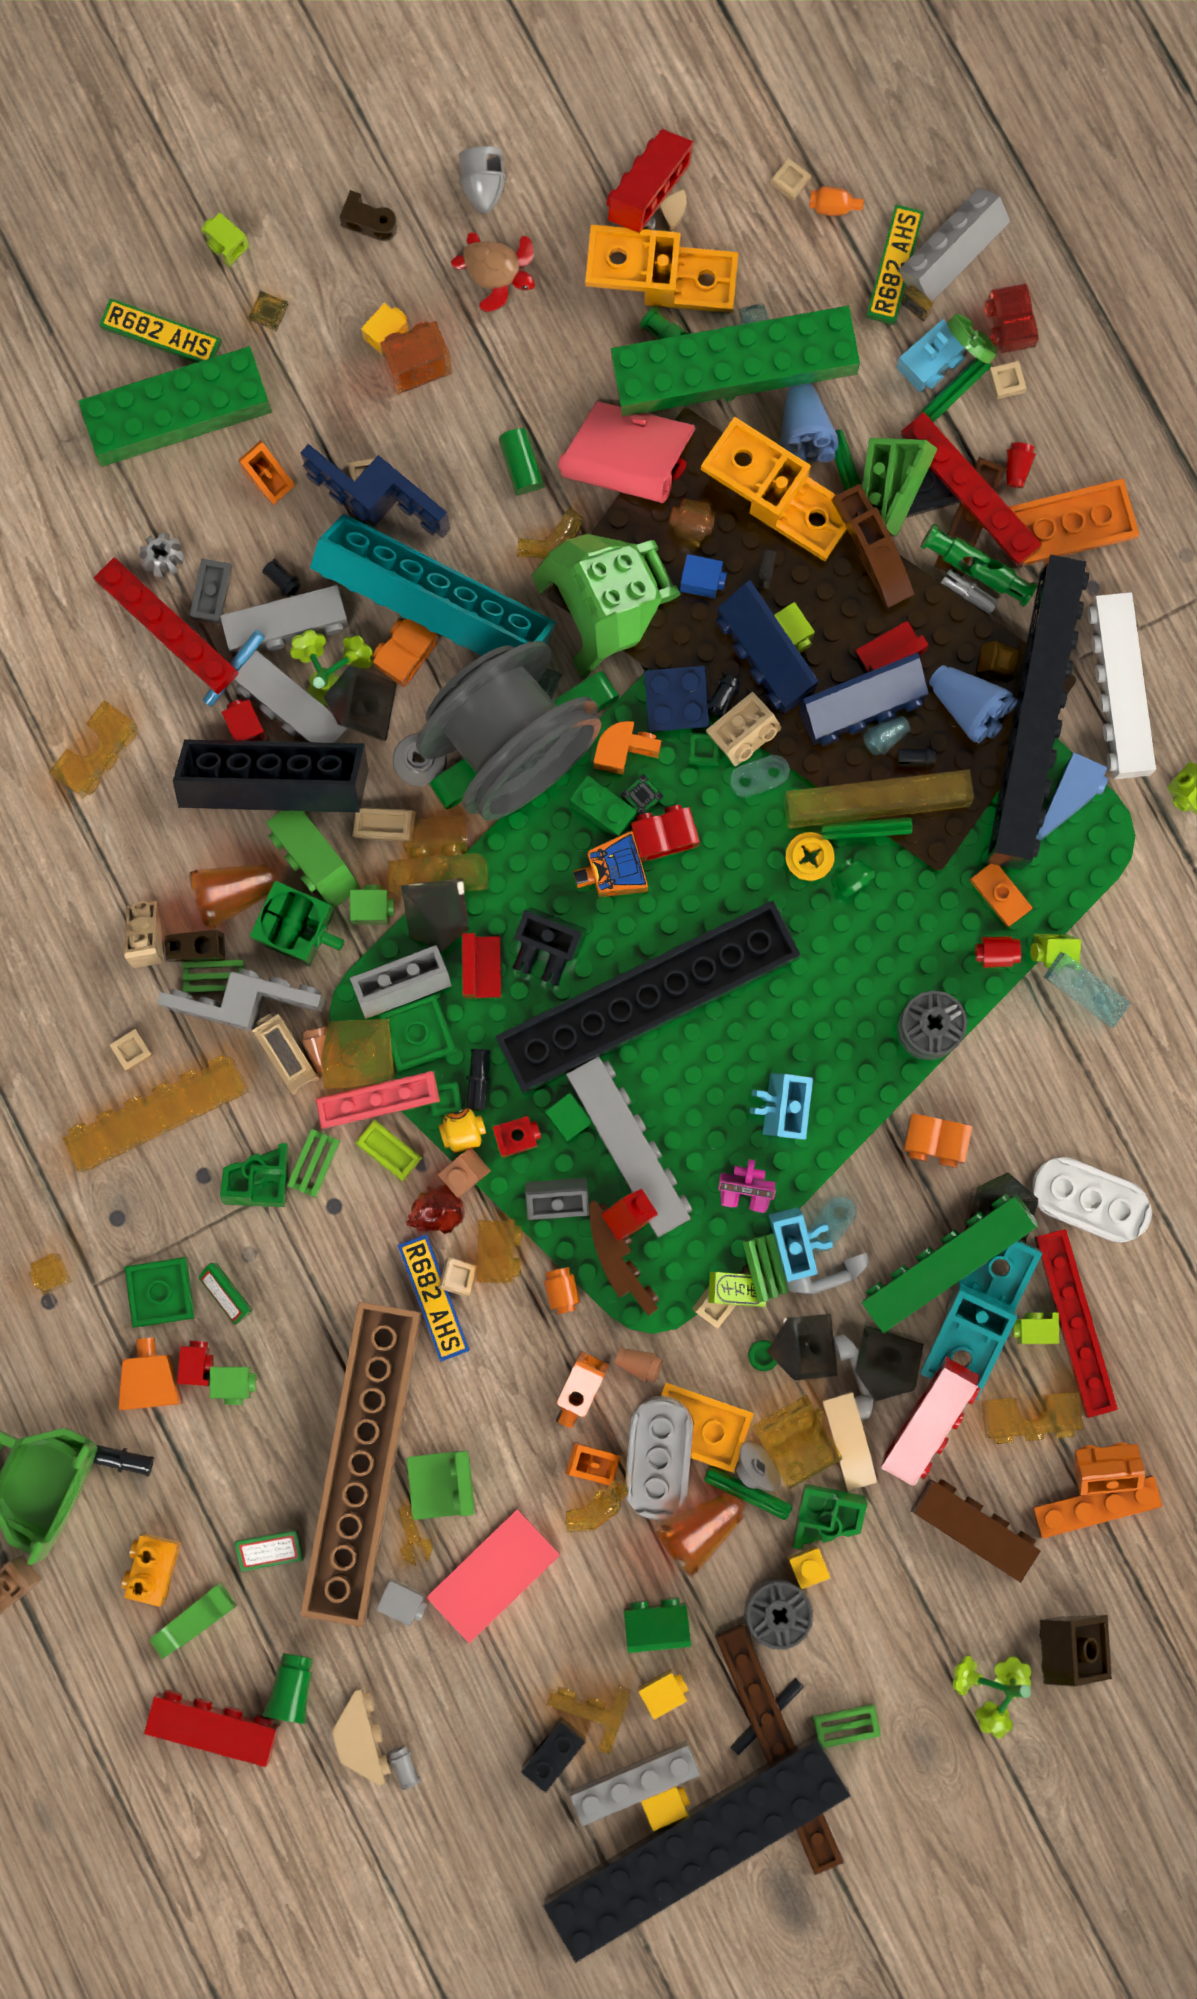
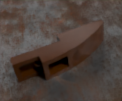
M858 484L834 496L832 502L860 552L859 558L886 608L888 609L912 597L914 591L894 541L878 509L872 507L861 485Z
M594 1200L590 1203V1224L594 1246L602 1269L618 1297L621 1298L630 1291L647 1316L659 1309L655 1304L659 1301V1298L649 1285L643 1288L637 1280V1277L641 1274L633 1262L629 1260L625 1263L622 1259L632 1251L628 1246L632 1243V1240L629 1236L619 1241L616 1239L602 1217V1214L609 1208L604 1202L598 1205Z

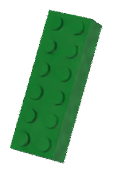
M250 346L78 400L95 455L102 467L272 413Z

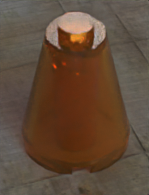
M265 864L197 869L189 872L191 888L196 892L197 899H195L202 921L208 929L216 928L267 898L274 881H277L274 870L272 868L268 869Z
M723 1494L665 1518L655 1524V1527L660 1529L657 1531V1534L667 1552L674 1561L677 1559L683 1561L685 1565L681 1569L692 1577L700 1571L741 1523L744 1507L736 1496L730 1497L727 1494Z

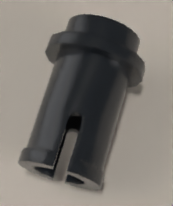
M273 559L264 567L262 573L280 589L279 593L281 595L291 597L300 589L299 578L295 575L292 576L276 559Z
M724 675L723 678L717 681L718 688L707 704V708L710 709L709 711L718 716H724L733 696L740 692V682L729 675Z
M927 746L926 749L898 748V768L922 767L925 768V771H929V768H935L936 750L930 749Z

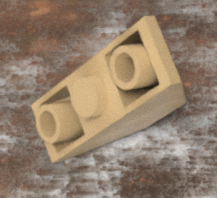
M140 901L127 906L124 955L133 968L164 963V942L157 901Z
M364 1686L357 1687L332 1733L340 1763L377 1785H383L387 1781V1774H391L390 1764L388 1763L387 1755L381 1756L378 1743L383 1742L379 1724H373L370 1712L375 1711L372 1695L370 1692L365 1693Z

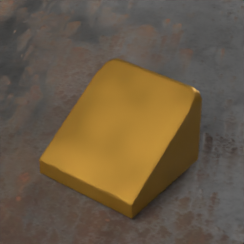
M998 641L983 643L977 671L983 674L1014 679L1019 649Z

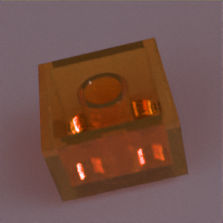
M436 321L418 323L412 330L402 334L400 332L392 333L384 341L380 342L384 364L397 395L452 374L450 354Z

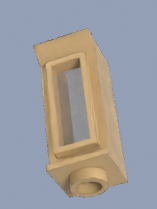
M272 1014L266 1015L256 1022L258 1027L252 1031L291 1094H297L299 1092L297 1089L310 1081L316 1082L319 1080L318 1075L279 1014L274 1017Z

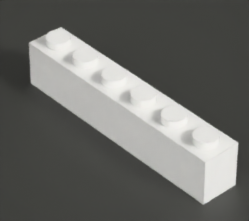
M1132 592L1096 596L1091 606H1088L1087 615L1089 624L1094 625L1095 635H1092L1091 645L1093 653L1098 655L1099 665L1095 666L1097 683L1102 685L1103 694L1099 695V705L1101 712L1106 714L1107 723L1103 725V735L1105 742L1109 741L1111 753L1107 754L1108 769L1113 771L1114 779L1150 776L1156 770Z

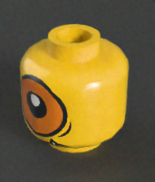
M469 1108L445 1115L443 1117V1124L439 1125L445 1148L450 1147L455 1153L480 1146L482 1141L481 1135L486 1133L482 1116L475 1117L473 1111Z

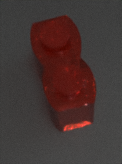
M1027 284L991 290L988 300H985V310L987 317H992L995 326L991 328L992 342L995 346L998 345L1000 353L1036 347L1039 337Z

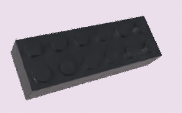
M184 739L173 777V785L178 808L360 812L369 770L364 743Z

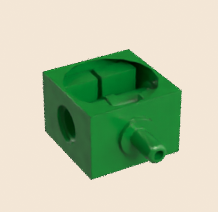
M274 881L249 936L255 943L307 966L311 965L321 944L339 951L345 942L344 939L327 932L335 912L330 904L277 881Z

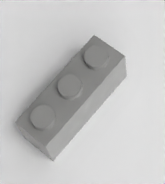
M437 945L350 978L365 1019L452 986Z

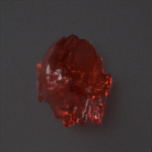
M445 1183L438 1185L437 1188L428 1186L427 1191L421 1192L417 1199L414 1200L406 1225L417 1228L418 1232L440 1230L443 1234L451 1233L455 1227L463 1223L465 1217L463 1202L460 1197L457 1198Z

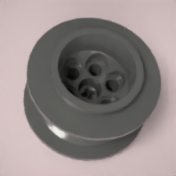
M528 642L515 648L506 645L482 655L461 670L442 688L426 712L427 722L418 736L416 742L417 751L426 759L439 758L456 750L477 774L464 793L463 807L470 814H480L484 820H496L509 815L546 791L579 761L600 732L601 721L596 716L598 707L593 699L590 697H579L557 706L539 685L538 681L546 671L551 659V650L544 642Z

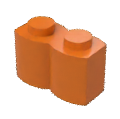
M399 618L391 629L392 637L386 644L381 642L375 649L373 663L377 670L404 688L414 677L421 664L432 653L439 642V636L437 633L429 631L426 627L412 620Z
M912 1113L909 1118L903 1151L909 1152L908 1158L926 1162L927 1157L940 1159L939 1165L957 1168L958 1163L964 1164L966 1161L973 1126Z

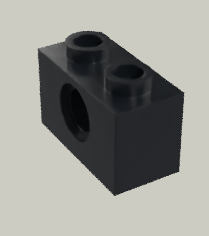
M561 1717L524 1763L521 1773L546 1793L586 1743V1737Z

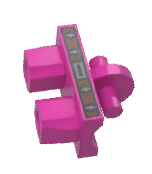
M748 1159L747 1168L735 1166L734 1175L720 1173L719 1190H721V1205L737 1207L739 1194L750 1195L749 1209L765 1213L770 1199L774 1200L775 1182L764 1180L765 1171L754 1169L755 1160Z

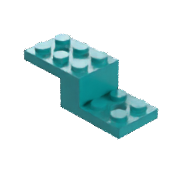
M1018 1240L957 1282L946 1306V1317L920 1370L921 1375L932 1379L946 1356L953 1360V1355L957 1351L965 1350L971 1355V1360L964 1367L979 1375L978 1387L981 1390L976 1398L978 1400L1018 1317L1016 1312L1017 1305L1040 1260L1041 1250ZM995 1260H1006L1009 1263V1270L1002 1275L995 1274L991 1269L992 1263Z

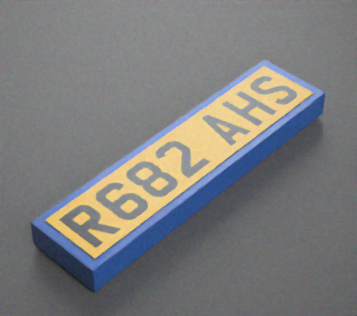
M426 1234L399 1244L398 1248L440 1362L470 1351L449 1292L438 1288L442 1273L428 1235Z

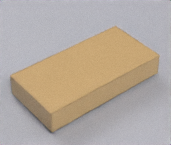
M361 807L360 812H355L352 837L356 839L412 842L416 812L405 809Z

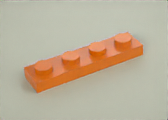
M1155 1476L1145 1477L1144 1487L1141 1490L1076 1495L1032 1508L1040 1538L1043 1539L1163 1507Z

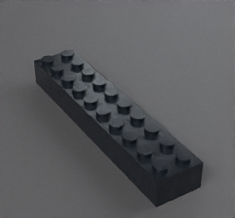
M1050 554L1039 573L1016 697L1018 702L1014 708L986 863L1022 870L1028 863H1032L1033 857L1037 858L1040 839H1036V834L1039 827H1043L1046 810L1041 809L1044 797L1048 798L1051 788V780L1047 779L1049 769L1054 767L1057 750L1052 749L1055 738L1060 736L1062 720L1058 719L1061 708L1064 709L1068 690H1063L1066 679H1069L1072 673L1073 661L1069 660L1071 650L1076 648L1079 631H1074L1077 620L1081 619L1084 602L1079 600L1082 591L1086 590L1089 581V572H1085L1086 561Z
M772 900L496 1035L495 1038L523 1095L577 1069L598 1056L602 1057L798 961L801 954Z
M815 1734L688 1811L687 1817L654 1831L545 1897L543 1908L574 1962L577 1963L851 1797L850 1791L818 1736Z

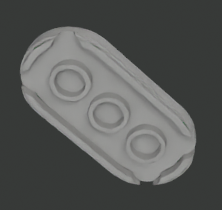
M655 1396L643 1401L634 1411L630 1422L625 1495L629 1504L632 1505L639 1515L652 1520L666 1519L677 1512L684 1505L688 1491L693 1421L688 1409L681 1402L667 1396Z

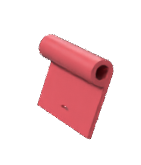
M596 401L566 453L561 454L558 469L561 471L562 477L664 503L671 490V471L695 431V425L647 413L622 417L619 406Z

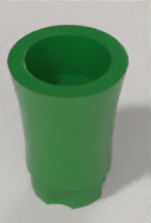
M289 1653L282 1654L281 1665H278L273 1688L263 1716L287 1722L306 1724V1706L312 1675L310 1671L313 1662L312 1658Z

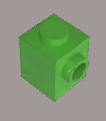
M365 885L364 890H350V921L352 925H389V917H394L395 901L394 898H389L387 890H382L380 885Z
M210 1367V1399H224V1405H243V1399L251 1398V1392H256L257 1375L252 1373V1367Z

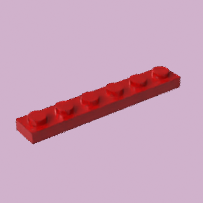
M924 412L901 431V436L904 439L927 440L937 448L929 466L931 470L1018 567L1042 547L1041 542Z
M115 557L93 577L96 583L217 695L239 675L231 664Z
M1062 1229L1036 1236L1035 1241L1037 1248L1042 1251L1041 1262L1055 1311L1059 1312V1325L1085 1416L1090 1418L1116 1411L1118 1407L1067 1230Z

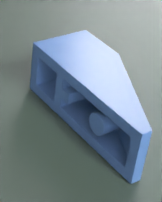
M1073 753L1066 764L1046 809L1044 824L1042 828L1039 827L1036 839H1040V841L1091 801L1096 793L1101 795L1108 782V778L1104 777L1108 767Z

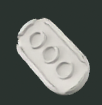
M1067 1157L1049 1160L1037 1169L1031 1182L1032 1198L1040 1211L1051 1218L1106 1240L1119 1243L1131 1241L1143 1234L1150 1224L1152 1217L1151 1205L1146 1197L1147 1195L1139 1186Z

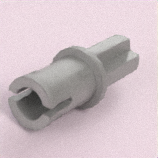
M951 568L940 582L986 615H990L997 606L998 601L975 586V581L969 582L952 571Z

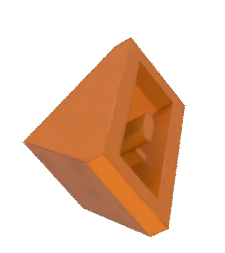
M259 441L238 459L243 474L273 505L296 486L262 441Z
M574 1442L565 1474L612 1486L621 1456Z

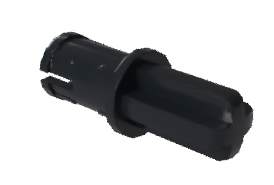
M471 1049L470 1074L466 1076V1080L469 1081L467 1109L469 1108L472 1111H483L485 1109L487 1082H490V1078H488L490 1050Z
M97 1445L98 1449L93 1463L116 1468L120 1473L122 1470L150 1476L154 1457L127 1452V1448L118 1450Z

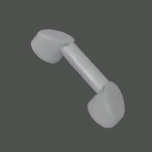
M866 1252L844 1260L847 1270L814 1282L811 1281L810 1276L789 1282L786 1281L788 1290L798 1294L814 1295L853 1281L869 1265L868 1254Z
M845 1335L833 1337L840 1361L850 1359L861 1393V1395L854 1397L861 1421L869 1419L873 1407L874 1393L862 1354L856 1345Z

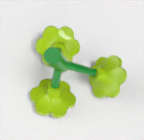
M306 630L302 635H296L291 640L290 655L292 658L300 659L303 663L312 661L317 673H313L309 678L311 685L308 687L307 693L324 707L328 706L330 702L337 703L342 698L341 690L344 688V681L341 677L335 676L334 672L345 664H352L357 670L362 668L368 669L372 666V659L370 658L373 654L372 649L364 643V640L359 635L347 636L343 639L342 659L328 669L322 668L317 659L324 653L323 646L326 643L324 635L316 634L314 630Z
M965 1655L962 1662H959L955 1667L953 1689L957 1690L958 1694L962 1696L966 1695L969 1688H972L973 1685L980 1686L981 1684L1004 1691L1006 1697L1000 1705L987 1701L982 1707L977 1708L975 1712L976 1719L980 1721L979 1728L981 1731L988 1734L991 1733L996 1738H1003L1006 1732H1010L1013 1729V1722L1009 1718V1711L1006 1708L1013 1698H1028L1031 1695V1679L1029 1677L1032 1672L1031 1667L1028 1663H1021L1016 1656H1010L1005 1662H998L995 1665L996 1677L992 1681L983 1678L982 1674L977 1673V1662L972 1660L971 1656Z

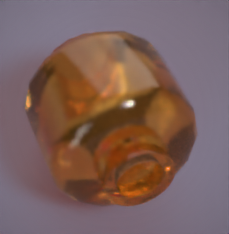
M682 499L678 508L672 507L669 525L674 526V534L679 538L702 541L706 535L710 536L712 533L715 512L711 511L709 504L706 502Z

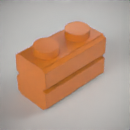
M1117 1442L1109 1447L1097 1448L1094 1445H1086L1081 1449L1075 1450L1074 1471L1080 1495L1143 1489L1145 1470L1138 1444L1128 1445L1125 1442Z

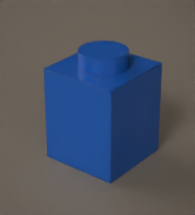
M687 554L680 591L716 598L717 589H724L727 572L721 571L723 561Z

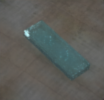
M1060 952L1044 975L1045 979L1112 1028L1116 1026L1130 1005L1128 1000L1066 953Z

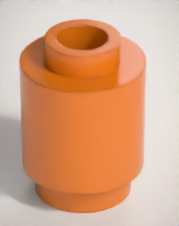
M569 1267L546 1272L544 1285L550 1310L557 1309L558 1314L575 1311V1304L581 1302L574 1274H570Z

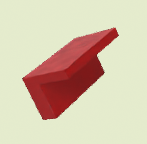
M906 621L856 649L855 653L868 673L915 653L921 656L926 652L929 645L923 635L920 637L916 636L909 622Z
M462 933L464 998H501L500 936L476 937L475 933Z

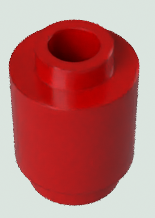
M1011 936L981 937L980 943L975 944L976 962H981L982 968L1012 967L1013 963H1020L1021 961L1020 940L1012 939Z

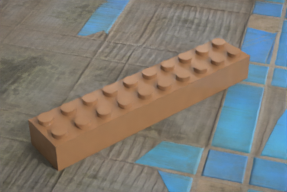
M358 1301L300 1616L357 1627H363L366 1624L421 1324V1312Z

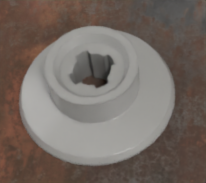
M420 733L412 734L402 739L393 753V767L398 777L405 783L418 787L429 785L435 777L444 772L447 763L446 755L435 759L425 758L423 763H414V755L416 753L420 754L416 749V742Z
M753 1441L744 1442L739 1452L740 1461L736 1465L741 1481L751 1489L759 1487L765 1491L777 1490L781 1483V1476L774 1459L760 1444Z

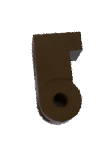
M352 190L349 191L340 215L341 227L380 241L391 240L397 233V221L394 212L389 208H375L362 203L360 193Z
M218 930L166 935V961L225 960V935Z

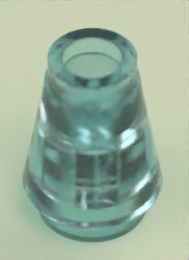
M903 716L869 728L868 733L864 734V742L872 754L876 756L880 753L886 754L911 731L908 721Z

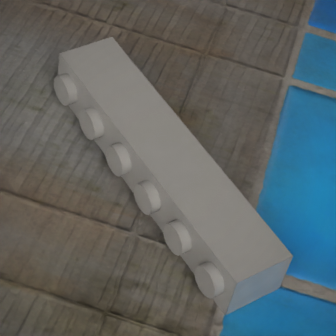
M598 1056L566 1074L567 1079L629 1189L633 1193L642 1188L659 1214L649 1222L657 1238L689 1221L691 1218L688 1213L693 1211L684 1195L678 1197L673 1186L677 1182L669 1168L663 1170L657 1159L661 1158L662 1155L654 1141L648 1143L642 1132L647 1129L638 1114L632 1116L627 1105L631 1103V1100L623 1087L617 1089L612 1078L616 1077V1074L608 1060L602 1063Z

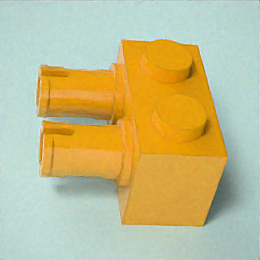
M146 1533L140 1535L139 1540L134 1539L129 1555L130 1558L134 1559L131 1571L126 1570L121 1589L126 1590L124 1598L159 1607L163 1606L166 1603L181 1542Z

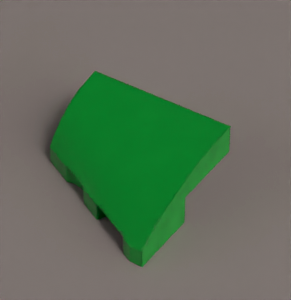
M281 1143L278 1145L279 1148L263 1155L257 1153L250 1156L245 1162H235L223 1167L220 1198L223 1204L285 1207L288 1144Z
M804 1484L795 1527L793 1548L802 1549L804 1544L820 1540L826 1543L833 1541L838 1536L850 1537L861 1534L868 1505L865 1495Z

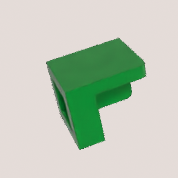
M570 1093L545 1111L547 1117L567 1143L591 1124V1120Z

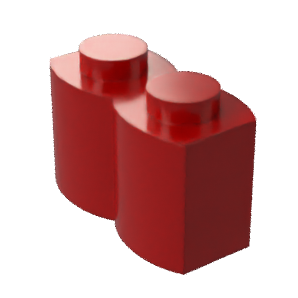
M675 805L664 810L665 814L659 816L645 813L635 817L636 822L631 823L630 829L633 832L641 862L687 851L699 846L700 840L690 807L682 808V805Z

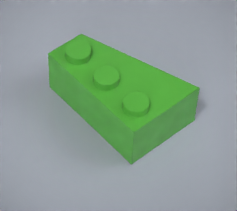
M869 438L862 488L872 507L878 509L891 536L897 537L937 451V448L927 440Z

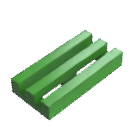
M244 960L182 962L183 992H225L227 985L190 986V980L229 979L230 972L190 974V969L238 967V972L234 973L239 974L240 969H244Z
M311 1129L287 1186L317 1198L341 1141ZM315 1138H318L320 1141L300 1185L297 1183V1180ZM326 1142L330 1143V1149L313 1188H307Z
M766 1233L744 1241L743 1246L758 1302H765L769 1298H776L780 1294L789 1293L774 1234ZM756 1244H757V1248H758V1252H759V1256H760V1260H761L760 1262H759V1259H758V1256H757V1252H756V1248H755V1245H756ZM762 1273L765 1275L768 1291H766Z
M874 1703L812 1716L816 1735L824 1748L881 1737ZM870 1713L869 1718L821 1727L822 1722ZM867 1725H872L873 1730L826 1740L823 1737V1734Z

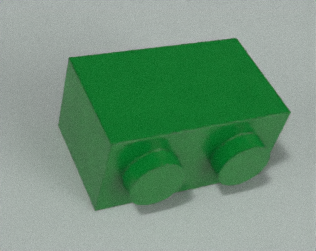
M588 775L569 799L572 809L614 839L625 834L631 823L634 822L635 817H637V810Z

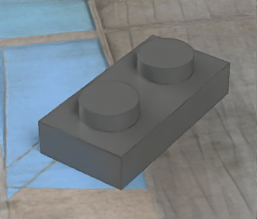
M201 558L190 611L191 619L221 624L220 615H223L232 571L231 563Z

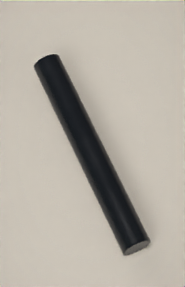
M796 1678L776 1698L780 1711L804 1688ZM771 1709L769 1713L773 1716L775 1713L773 1709ZM752 1724L730 1746L737 1755H740L757 1737Z

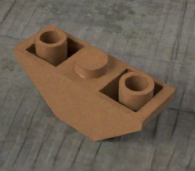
M24 1555L9 1561L0 1569V1615L42 1580L34 1568L27 1564L28 1560Z

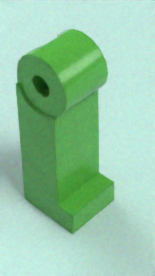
M219 1583L149 1639V1642L161 1659H164L234 1609L237 1604L223 1584Z

